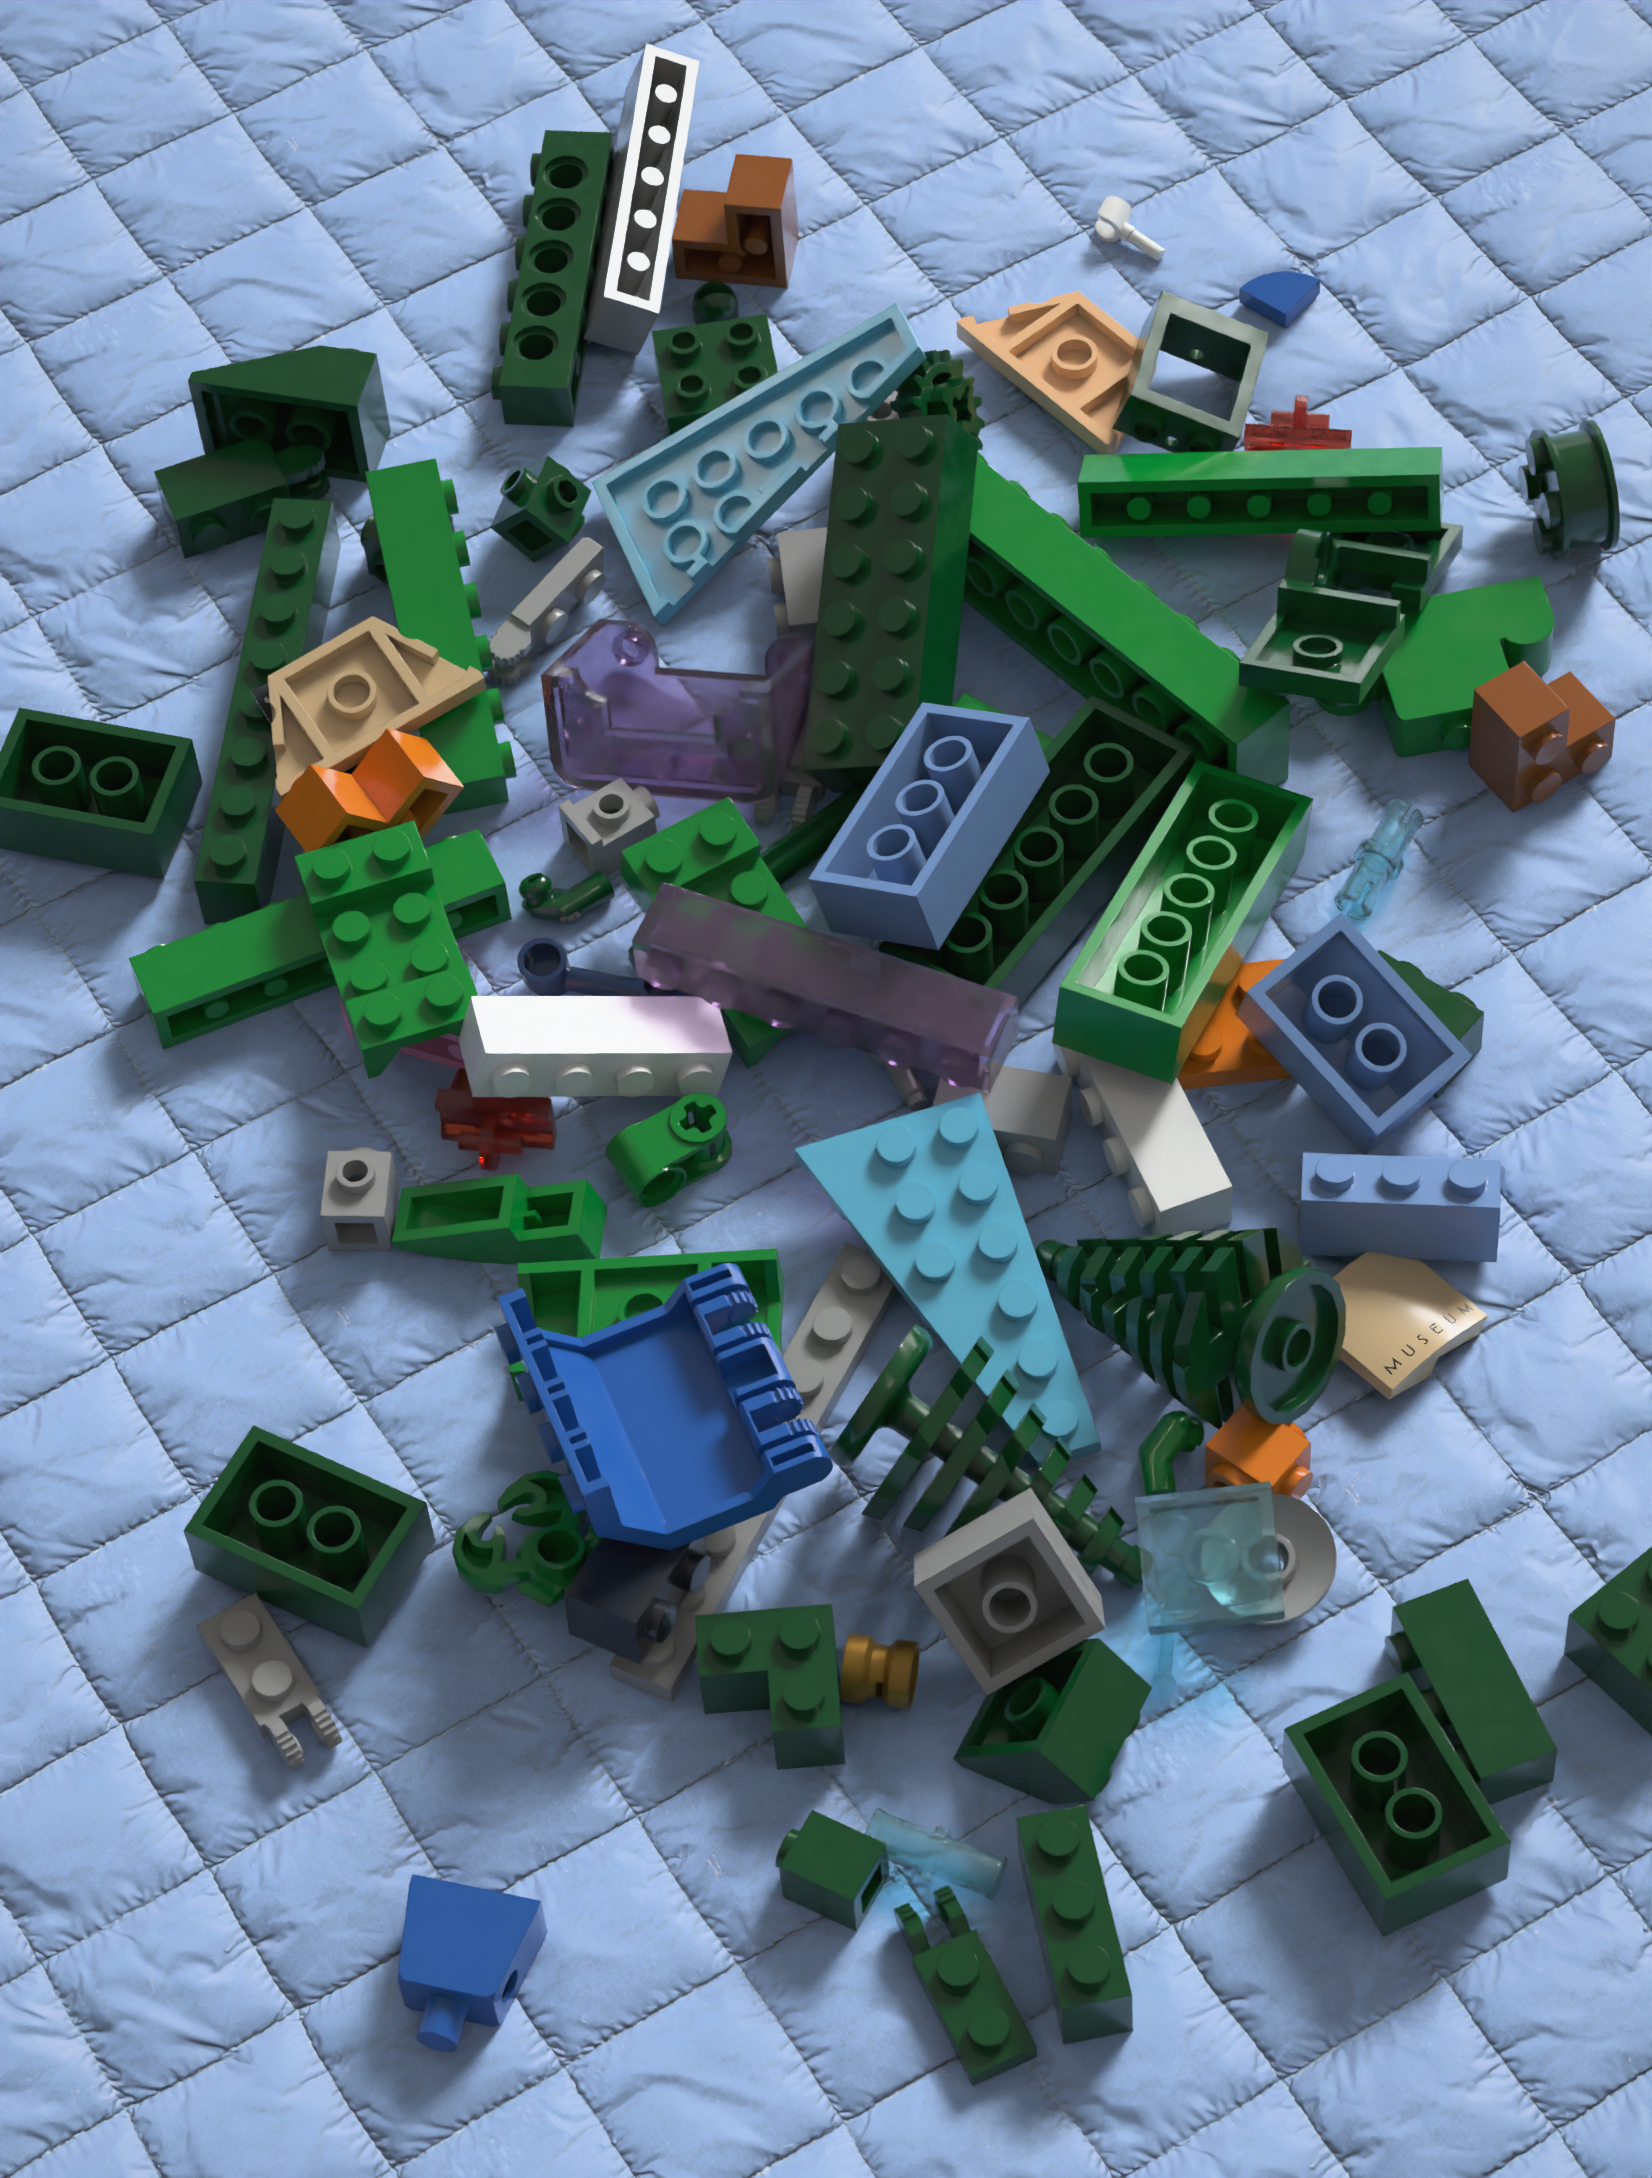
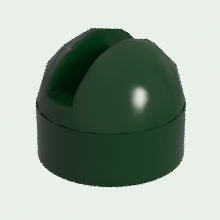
M709 281L701 285L695 292L692 309L696 324L739 318L738 299L729 285L722 282Z

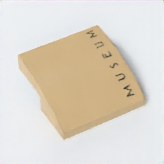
M1367 1251L1332 1277L1340 1284L1346 1304V1333L1339 1358L1388 1400L1430 1377L1438 1357L1480 1334L1488 1316L1420 1259H1406Z

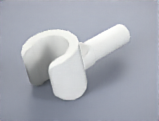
M1106 197L1098 210L1099 218L1095 224V232L1098 238L1105 242H1116L1121 238L1157 262L1160 261L1166 250L1137 231V228L1128 224L1132 217L1130 205L1119 197Z

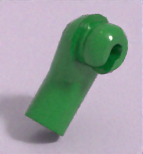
M1172 1411L1163 1415L1139 1447L1138 1459L1144 1501L1149 1505L1162 1506L1176 1500L1177 1490L1172 1462L1180 1451L1191 1453L1204 1440L1205 1434L1202 1422L1197 1417L1188 1416L1185 1411Z

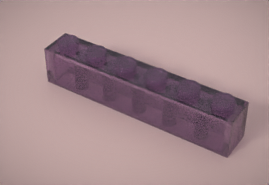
M662 882L632 940L636 976L645 979L656 988L663 990L677 989L701 997L714 1007L720 1009L734 1008L756 1015L774 1027L781 1029L792 1027L819 1036L828 1044L838 1048L853 1047L880 1056L885 1062L895 1067H913L940 1076L945 1082L960 1088L971 1086L990 1093L1019 1032L1018 997L665 882Z

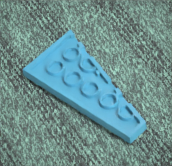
M980 1092L794 1149L796 1160L809 1176H813L829 1197L830 1204L843 1220H847L868 1247L869 1254L928 1329L935 1333L949 1351L950 1358L956 1366L960 1367L980 1336L991 1346L994 1353L974 1382V1385L984 1398L988 1397L1007 1369L1021 1384L999 1419L1008 1433L1011 1435L1033 1403L1044 1414L1047 1420L1026 1452V1456L1036 1469L1059 1437L1073 1453L1070 1460L1101 1451V1441Z

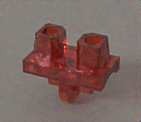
M1296 394L1294 411L1272 410L1270 425L1245 423L1244 451L1352 449V430L1329 429L1330 414L1308 412V395Z
M465 1068L457 1070L450 1089H438L435 1109L440 1114L442 1140L458 1141L459 1150L479 1151L481 1170L496 1171L501 1154L522 1155L524 1147L550 1150L555 1148L557 1129L551 1097H473Z

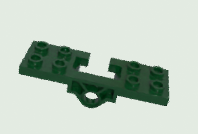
M1442 522L1441 530L1342 532L1330 533L1328 536L1322 531L1303 528L1297 530L1291 545L1284 579L1278 586L1277 610L1240 661L1239 685L1258 688L1262 693L1270 696L1293 694L1317 698L1322 703L1334 707H1343L1351 704L1359 706L1404 638L1406 614H1401L1400 609L1420 613L1462 548L1463 526ZM1364 587L1388 591L1391 594V599L1338 591L1337 589L1357 590Z

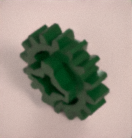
M935 349L925 351L924 353L927 358L896 389L897 396L895 401H890V408L898 413L899 418L948 414L979 441L978 451L982 450L983 444L978 435L981 428H985V421L977 415L976 408L982 404V399L978 396L973 397L975 381L973 375H962L963 360L961 358L952 360L949 350L937 351Z

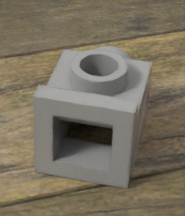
M621 777L575 804H572L568 799L558 805L564 843L591 874L601 871L605 876H608L621 868L622 850L657 833L655 820L660 817V812L654 798L644 786H639L632 790Z

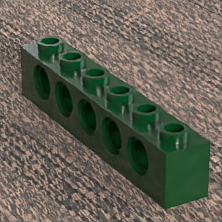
M545 130L541 153L532 154L530 181L531 186L535 187L534 194H525L523 201V226L527 229L526 236L517 237L515 245V267L519 271L518 279L509 280L507 290L508 312L512 313L510 322L501 323L499 334L500 355L504 356L503 365H494L491 379L493 400H501L505 424L574 427L588 340L583 338L615 155L612 132Z

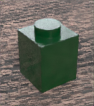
M814 1810L810 1812L800 1831L791 1829L780 1845L775 1861V1866L779 1868L784 1898L856 1932L890 1875L886 1843Z

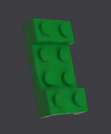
M728 796L622 850L621 876L660 933L664 942L668 945L679 965L684 969L699 996H713L717 998L729 1042L746 1068L749 1069L758 1064L782 1036L825 1014L846 1018L856 1013L858 990L827 943L818 944L761 858L760 842Z
M415 821L294 856L300 884L368 1079L380 1076L403 1047L449 1033L459 1037L471 996L479 995L468 965L464 964L436 888L432 867Z
M777 1249L518 1263L519 1289L523 1288L536 1328L540 1327L541 1330L576 1338L584 1337L664 1305L682 1280L720 1264H736L740 1268L751 1295L758 1306V1313L754 1315L755 1318H752L750 1323L752 1321H761V1324L765 1323L773 1337L772 1340L775 1341L781 1354L784 1275ZM520 1361L510 1365L509 1373L518 1400L524 1401L515 1376L525 1373Z

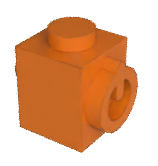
M1241 1405L1205 1445L1206 1485L1215 1498L1227 1508L1242 1499L1260 1494H1281L1301 1500L1313 1479V1473L1310 1472L1311 1442L1307 1440L1303 1431L1293 1422L1289 1424H1269L1257 1419Z

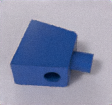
M412 1874L409 1883L400 1952L398 1984L404 2005L412 2010L424 2012L416 2035L417 2040L421 2044L433 2050L453 2052L457 2050L465 2021L490 2027L499 2026L504 2022L545 1941L547 1927L540 1900Z

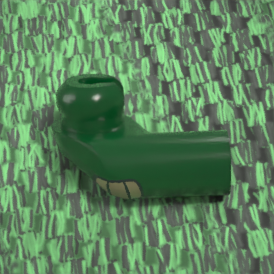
M597 871L569 889L552 887L549 877L541 873H535L524 878L518 890L524 899L521 906L532 917L566 923L578 920L615 897L610 881L601 871Z

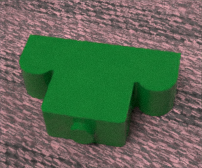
M1540 576L1430 596L1420 613L1400 609L1401 614H1406L1404 638L1359 706L1351 704L1343 707H1334L1322 703L1317 698L1315 700L1326 712L1338 716H1352L1365 710L1371 701H1378L1394 751L1397 756L1402 758L1443 750H1462L1470 747L1474 689L1523 661L1539 677L1547 672L1550 666L1554 615Z

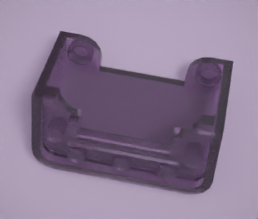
M599 619L540 675L550 759L555 773L570 787L581 790L597 791L621 777L632 790L639 786H644L652 796L718 802L729 796L733 803H762L772 796L784 780L807 720L816 634H783L769 646L765 653L766 675L660 667L658 649L654 638L648 630L638 623L630 621Z

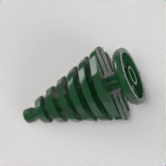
M1278 1228L1240 1231L1216 1230L1206 1236H1203L1202 1231H1186L1174 1237L1172 1233H1156L1146 1237L1078 1239V1246L1071 1247L1056 1240L1048 1239L1042 1241L1035 1249L1044 1278L1057 1282L1059 1294L1076 1310L1083 1312L1087 1324L1102 1334H1106L1118 1346L1120 1345V1349L1129 1354L1136 1365L1155 1383L1157 1380V1383L1181 1404L1218 1430L1223 1426L1222 1421L1226 1423L1241 1405L1257 1419L1269 1424H1289L1307 1413L1323 1394L1338 1364L1346 1333V1304L1340 1284L1327 1272L1311 1268L1310 1260L1302 1259L1301 1246Z
M915 1323L828 1453L834 1464L840 1467H849L856 1462L874 1433L881 1428L892 1429L909 1440V1443L861 1515L882 1520L929 1452L943 1461V1464L902 1526L923 1532L962 1475L977 1485L944 1537L986 1514L996 1498L1005 1503L1031 1488L1069 1547L1078 1552L1076 1558L1088 1576L1093 1573L1099 1564L1114 1574L1113 1578L1132 1590L1140 1588L1151 1576L1155 1559L1136 1544L1131 1546L1118 1537L1125 1522L1112 1506H1110L1099 1522L1085 1513L1098 1491L1085 1473H1083L1065 1499L1051 1490L1073 1454L1060 1437L1043 1458L1032 1476L1017 1467L1047 1420L1035 1403L1027 1410L998 1454L983 1444L1021 1386L1008 1369L999 1379L965 1431L949 1421L994 1353V1350L982 1336L974 1344L933 1407L924 1403L911 1392L910 1380L932 1347L931 1335Z

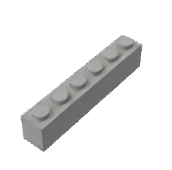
M646 44L625 90L583 338L635 355L639 354L660 310L699 61Z

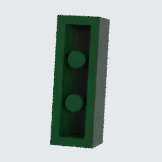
M1468 1578L1393 1606L1391 1634L1384 1638L1390 1662L1398 1675L1406 1672L1409 1673L1489 1806L1552 1782L1554 1780L1557 1748Z
M1086 1805L1016 1818L1018 1856L1063 2045L1133 2031L1132 1992Z

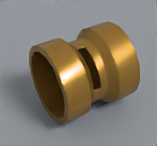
M850 1633L846 1642L842 1663L841 1701L862 1704L869 1698H883L890 1708L910 1710L918 1678L919 1642L898 1639L890 1646H885L884 1644L876 1643L871 1635Z

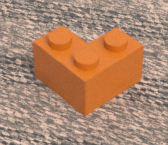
M387 728L380 738L369 747L366 756L352 774L310 764L304 773L293 782L290 791L275 811L305 852L410 821H415L421 840H423L464 786L426 738Z

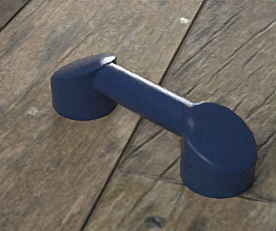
M547 937L536 938L527 942L521 948L517 958L523 982L531 991L539 996H561L568 991L592 996H689L690 992L684 969L677 963L667 960L649 964L642 970L638 979L570 966L566 950L562 944Z

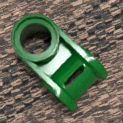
M707 1093L686 1095L646 1120L632 1124L617 1133L606 1147L605 1156L638 1204L645 1208L655 1207L668 1201L680 1190L710 1173L719 1171L728 1163L732 1155L733 1144L729 1132L726 1130L727 1112L723 1103L715 1096ZM692 1111L694 1123L689 1124L688 1113ZM711 1144L714 1146V1154L710 1156L709 1145Z

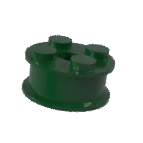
M1592 419L1583 420L1578 431L1548 436L1542 428L1534 429L1525 443L1528 464L1519 466L1518 479L1523 499L1525 501L1532 500L1536 516V519L1533 520V535L1538 553L1540 555L1549 553L1554 560H1562L1566 558L1568 550L1571 548L1599 544L1605 551L1615 549L1620 533L1618 491L1610 453L1597 423Z

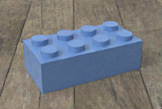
M922 702L808 878L831 932L935 950L940 949L1050 772L1029 717Z

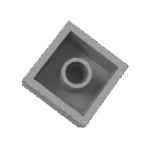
M1031 1488L913 1555L914 1587L986 1695L1105 1629L1102 1596Z

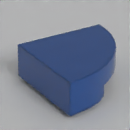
M1292 271L1264 274L1250 280L1239 289V303L1286 328L1320 294V279L1308 274Z

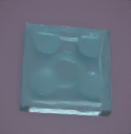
M1270 1481L1135 1498L1146 1622L1150 1635L1286 1619L1274 1497Z

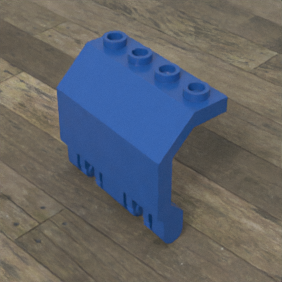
M720 1264L682 1280L664 1305L581 1338L541 1330L540 1327L536 1328L523 1288L497 1297L506 1324L494 1329L509 1366L521 1361L525 1373L515 1376L525 1405L530 1415L542 1410L547 1422L536 1427L551 1464L564 1460L568 1472L558 1476L568 1505L573 1515L586 1511L596 1536L671 1551L773 1510L784 1496L816 1484L831 1473L833 1463L821 1438L818 1437V1431L812 1420L808 1421L807 1418L792 1420L801 1414L800 1411L804 1409V1402L796 1389V1385L775 1341L772 1340L773 1337L766 1324H761V1321H752L750 1323V1320L755 1318L754 1315L758 1313V1306L751 1295L740 1268L736 1264Z

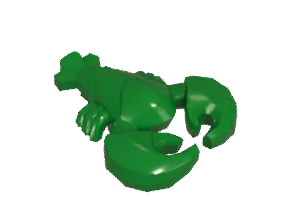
M549 1470L526 1473L510 1485L499 1498L497 1507L501 1514L515 1506L531 1504L528 1507L517 1508L511 1520L523 1526L545 1527L524 1535L516 1549L514 1560H507L506 1536L500 1524L494 1527L493 1537L490 1540H481L484 1531L492 1523V1516L490 1514L482 1512L470 1518L456 1531L452 1555L460 1578L474 1591L498 1594L503 1592L505 1586L519 1584L517 1586L519 1593L545 1607L551 1608L561 1599L564 1600V1592L603 1537L596 1536L592 1525H590L589 1532L585 1539H583L580 1533L587 1513L582 1511L575 1515L572 1514L558 1478L562 1474Z

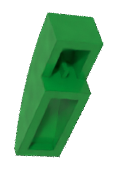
M518 1173L406 1187L401 1189L392 1243L399 1250L479 1263L518 1265V1263L600 1259L608 1207L587 1180L528 1187Z

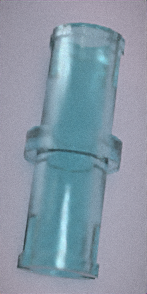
M1397 799L1389 801L1385 808V813L1371 838L1362 840L1355 851L1354 858L1356 864L1342 889L1338 891L1334 898V903L1340 911L1345 909L1349 900L1354 901L1346 914L1350 918L1363 921L1369 919L1388 881L1397 879L1403 869L1404 859L1402 856L1416 831L1424 822V816L1419 809L1413 811L1409 820L1404 819L1412 806L1409 802Z
M879 1808L873 1813L865 1832L866 1835L887 1844L889 1859L918 1870V1878L932 1883L937 1877L984 1895L989 1900H993L996 1896L1008 1864V1858L995 1856L951 1838L952 1831L938 1825L932 1831L887 1814L885 1810Z

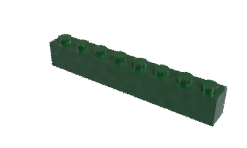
M273 499L193 880L205 925L228 922L263 909L271 901L286 825L275 811L280 804V800L276 790L277 773L272 726L252 695L251 690L268 684V676L322 645L341 550L332 501Z

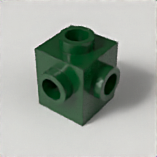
M546 456L526 468L519 466L507 476L501 486L500 493L503 495V499L490 528L532 562H536L568 545L578 534L585 522V516L582 512L592 490L575 478L566 467L558 464L550 456Z

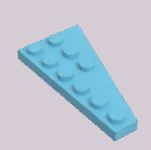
M897 303L591 482L654 617L662 626L700 590L835 452L838 424L864 422L927 358L905 314Z

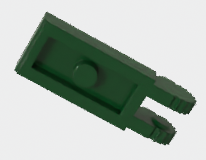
M947 1885L934 1891L933 1895L937 1914L941 1921L945 1923L952 1937L951 1940L931 1948L922 1921L910 1904L906 1903L899 1906L893 1912L899 1930L912 1955L913 1970L971 2085L974 2086L1037 2058V2046L977 1930L971 1931L960 1903L957 1901L953 1890Z

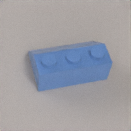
M1342 913L1246 992L1235 1014L1362 1154H1368L1411 1118L1472 1056Z
M1303 1152L1299 1239L1302 1255L1360 1257L1368 1251L1406 1259L1497 1262L1501 1210V1160Z

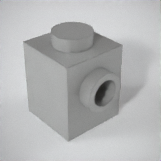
M358 1147L349 1151H328L320 1211L328 1250L392 1251V1238L399 1195V1182L392 1151H377L366 1147Z

